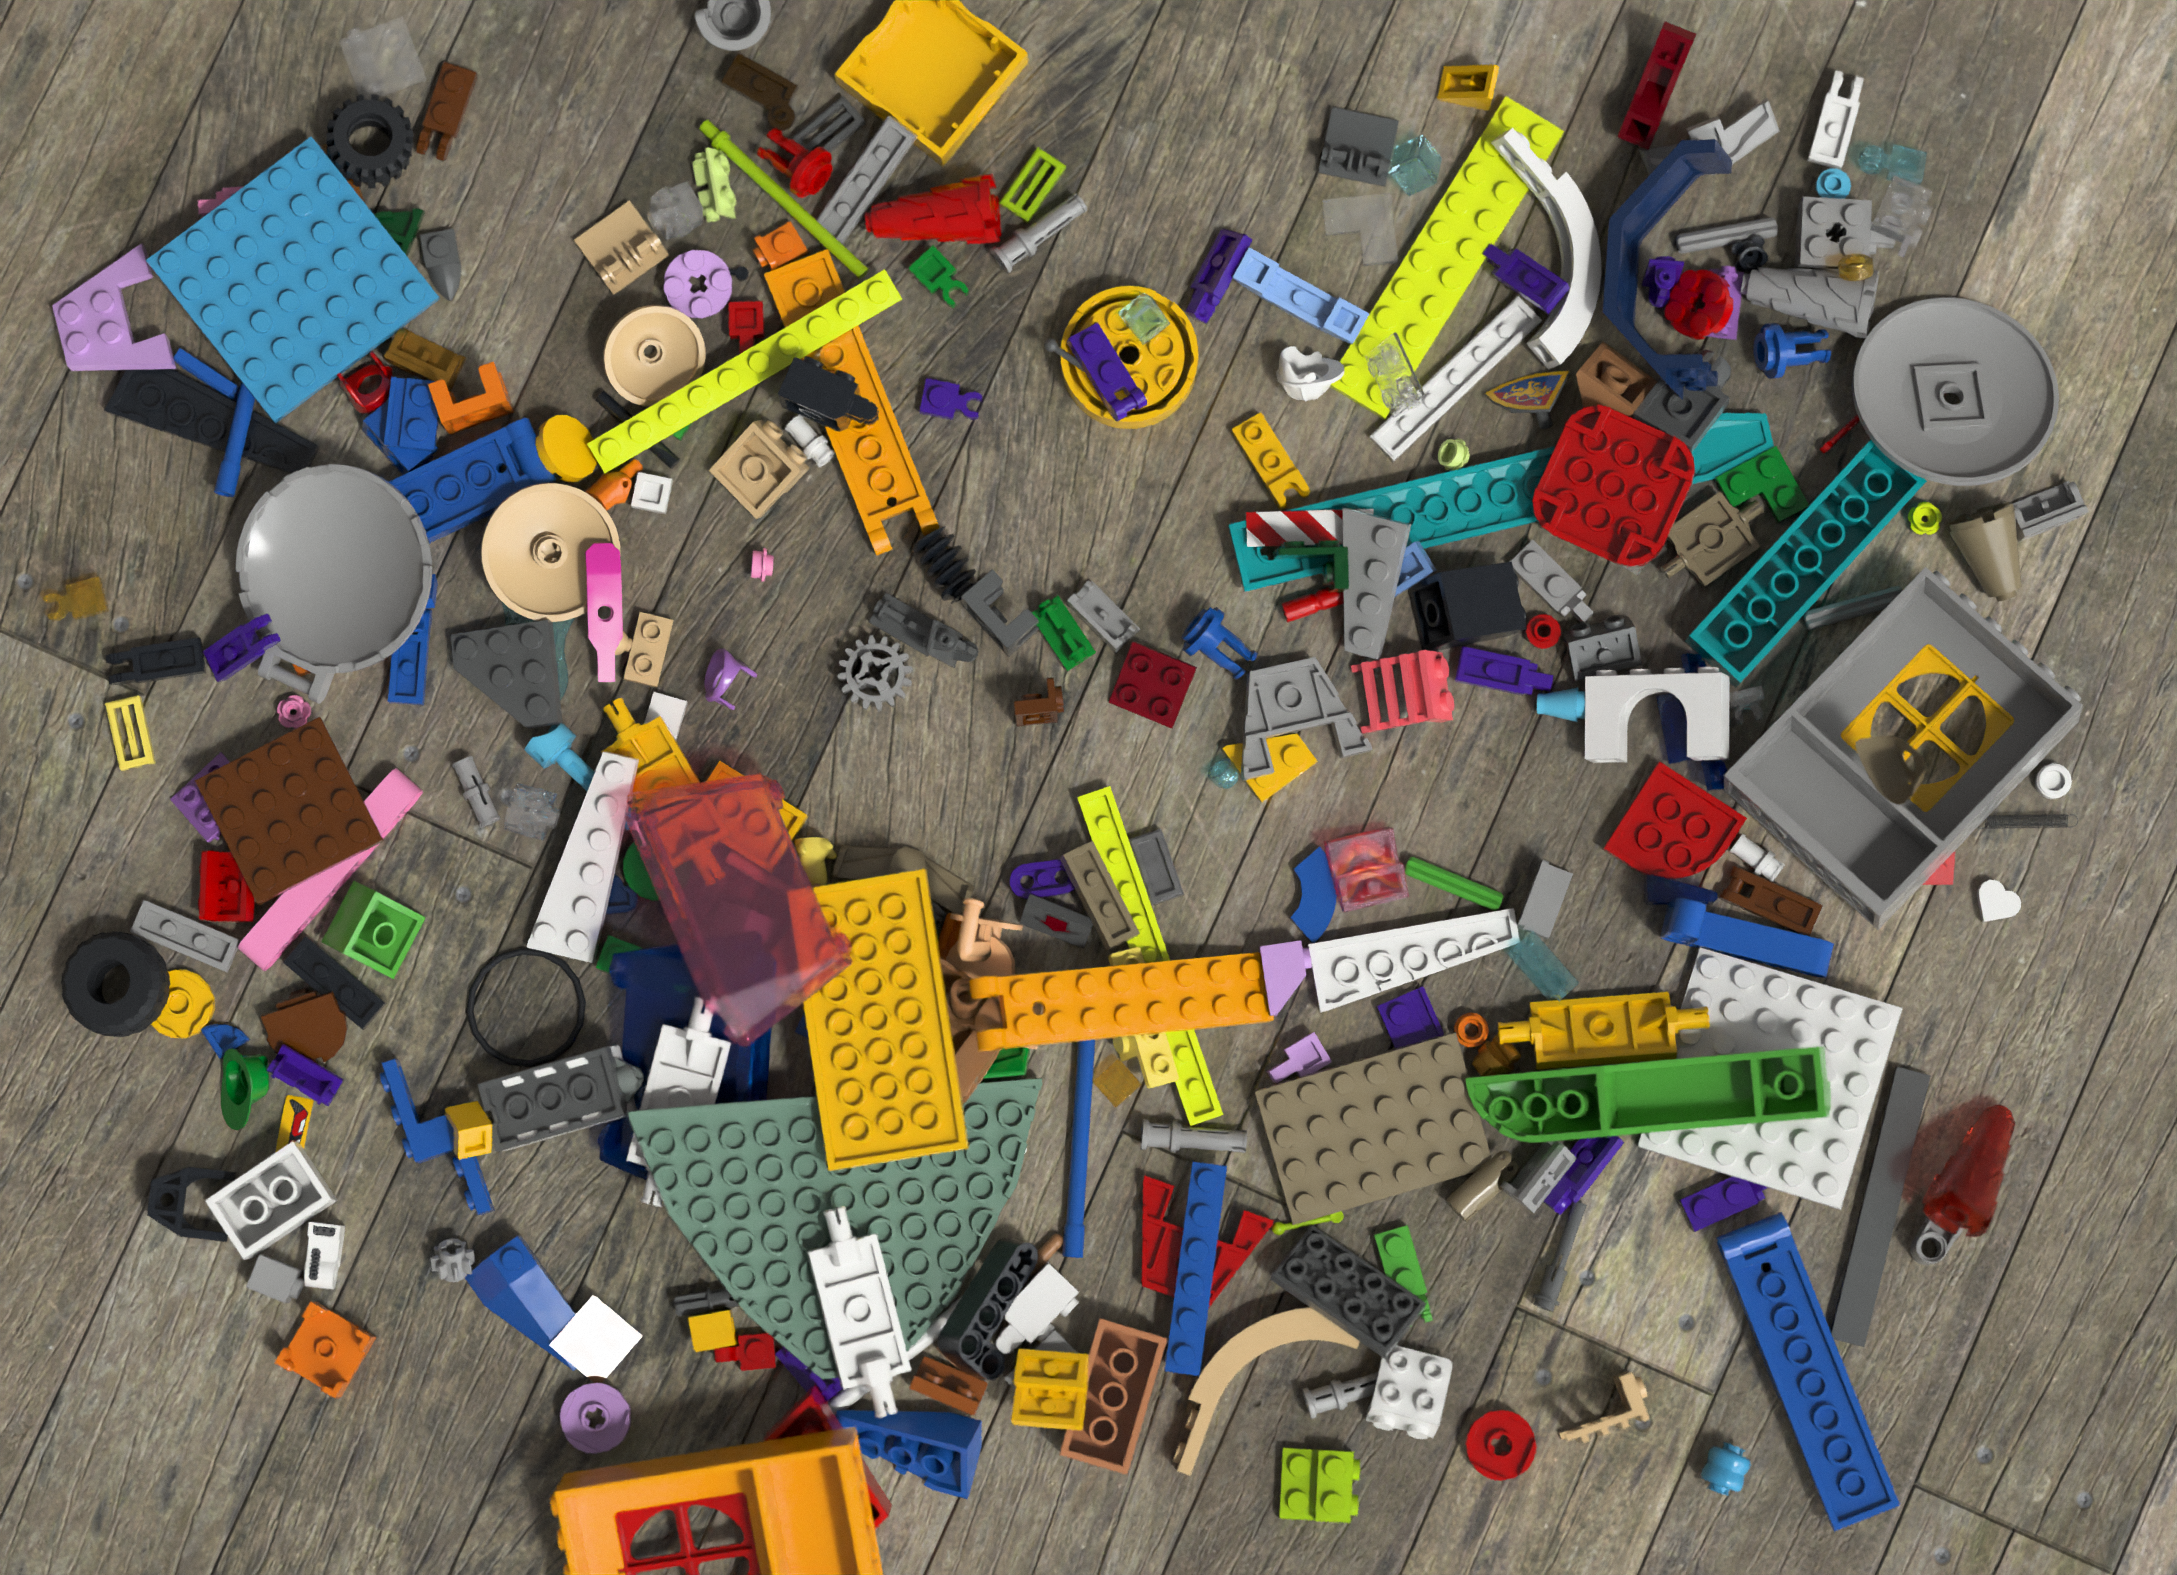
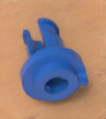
M1777 323L1764 324L1754 340L1753 350L1756 365L1764 372L1767 378L1774 379L1781 378L1788 366L1808 365L1815 361L1827 363L1831 357L1830 349L1796 352L1795 345L1819 343L1821 339L1828 338L1829 334L1825 329H1819L1814 333L1808 331L1784 333Z
M1210 607L1208 610L1203 609L1193 618L1183 632L1181 638L1186 642L1182 650L1189 656L1194 655L1200 650L1218 666L1229 670L1233 674V678L1237 680L1246 671L1216 647L1223 641L1247 661L1251 660L1252 662L1256 659L1258 653L1255 650L1250 651L1240 638L1221 624L1225 615L1218 607L1213 609Z

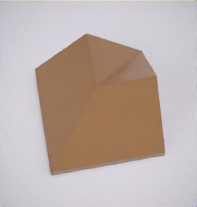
M1604 341L1576 373L1583 407L1596 406L1598 404L1611 407V409L1629 417L1633 416V413L1657 383L1655 379Z

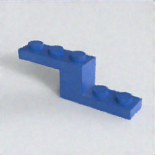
M392 1059L382 1063L384 1072L379 1073L385 1092H392L395 1105L391 1106V1111L397 1126L402 1124L407 1137L402 1139V1143L407 1157H414L416 1163H423L454 1152V1129L447 1117L443 1115L421 1123L400 1060ZM477 1156L459 1160L457 1157H454L453 1162L459 1177L465 1176L469 1187L468 1190L464 1191L470 1210L476 1209L478 1215L495 1211Z

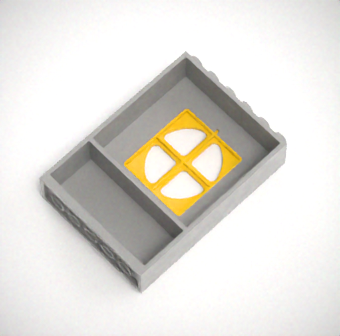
M1926 567L1724 775V791L1877 930L1895 914L2079 722L2083 705L2080 703L2082 699L2076 691L2067 685L2063 688L2053 679L2055 677L2054 673L2045 664L2039 662L2037 665L2027 656L2029 654L2028 650L2015 639L2012 641L2008 640L2001 633L2003 629L1994 619L1989 616L1984 619L1975 611L1977 607L1969 597L1963 593L1958 596L1949 588L1951 584L1944 575L1936 570L1932 573ZM1944 674L1954 677L1960 684L1959 688L1930 717L1923 716L1897 692V687L1901 683L1920 675ZM1969 696H1975L1980 700L1986 718V728L1982 744L1978 752L1972 756L1963 752L1940 730L1941 724ZM1884 702L1890 703L1915 725L1916 732L1907 741L1909 745L1917 750L1925 741H1932L1960 767L1957 774L1943 781L1920 784L1913 796L1906 803L1900 805L1891 803L1877 790L1869 778L1855 747L1856 741L1859 739L1871 737L1874 715L1879 705ZM1904 751L1905 762L1911 756L1908 751Z

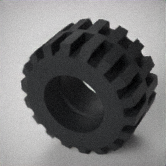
M364 94L357 95L355 102L352 103L350 99H347L343 102V108L337 107L333 112V119H329L326 133L327 155L347 181L349 178L353 180L354 186L361 187L362 182L368 183V188H376V183L381 182L382 186L390 184V178L393 177L397 180L402 175V169H407L410 163V156H412L413 150L411 122L408 117H404V110L399 105L396 108L393 107V101L386 97L384 102L379 101V95L371 94V100H365ZM375 127L382 130L389 137L390 145L379 155L365 156L356 152L351 147L349 138L360 128Z

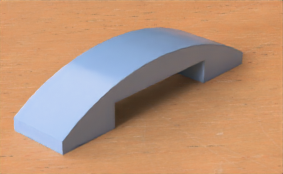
M1250 247L1248 248L1232 277L1235 281L1295 318L1353 345L1369 313L1340 297L1336 299L1278 267L1279 263Z

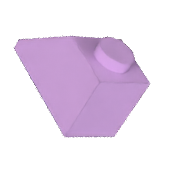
M1301 940L1259 947L1270 1016L1276 1017L1306 977V969L1312 968L1309 947L1302 948Z

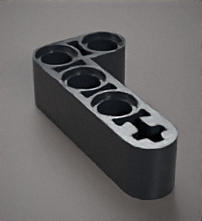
M1011 1238L998 1240L940 1331L937 1342L940 1352L963 1373L985 1380H995L1002 1375L1005 1368V1358L1001 1351L990 1342V1339L1037 1264L1038 1253L1033 1244Z

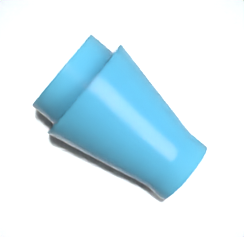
M1573 688L1546 694L1538 693L1537 714H1545L1578 722V719H1585V691Z

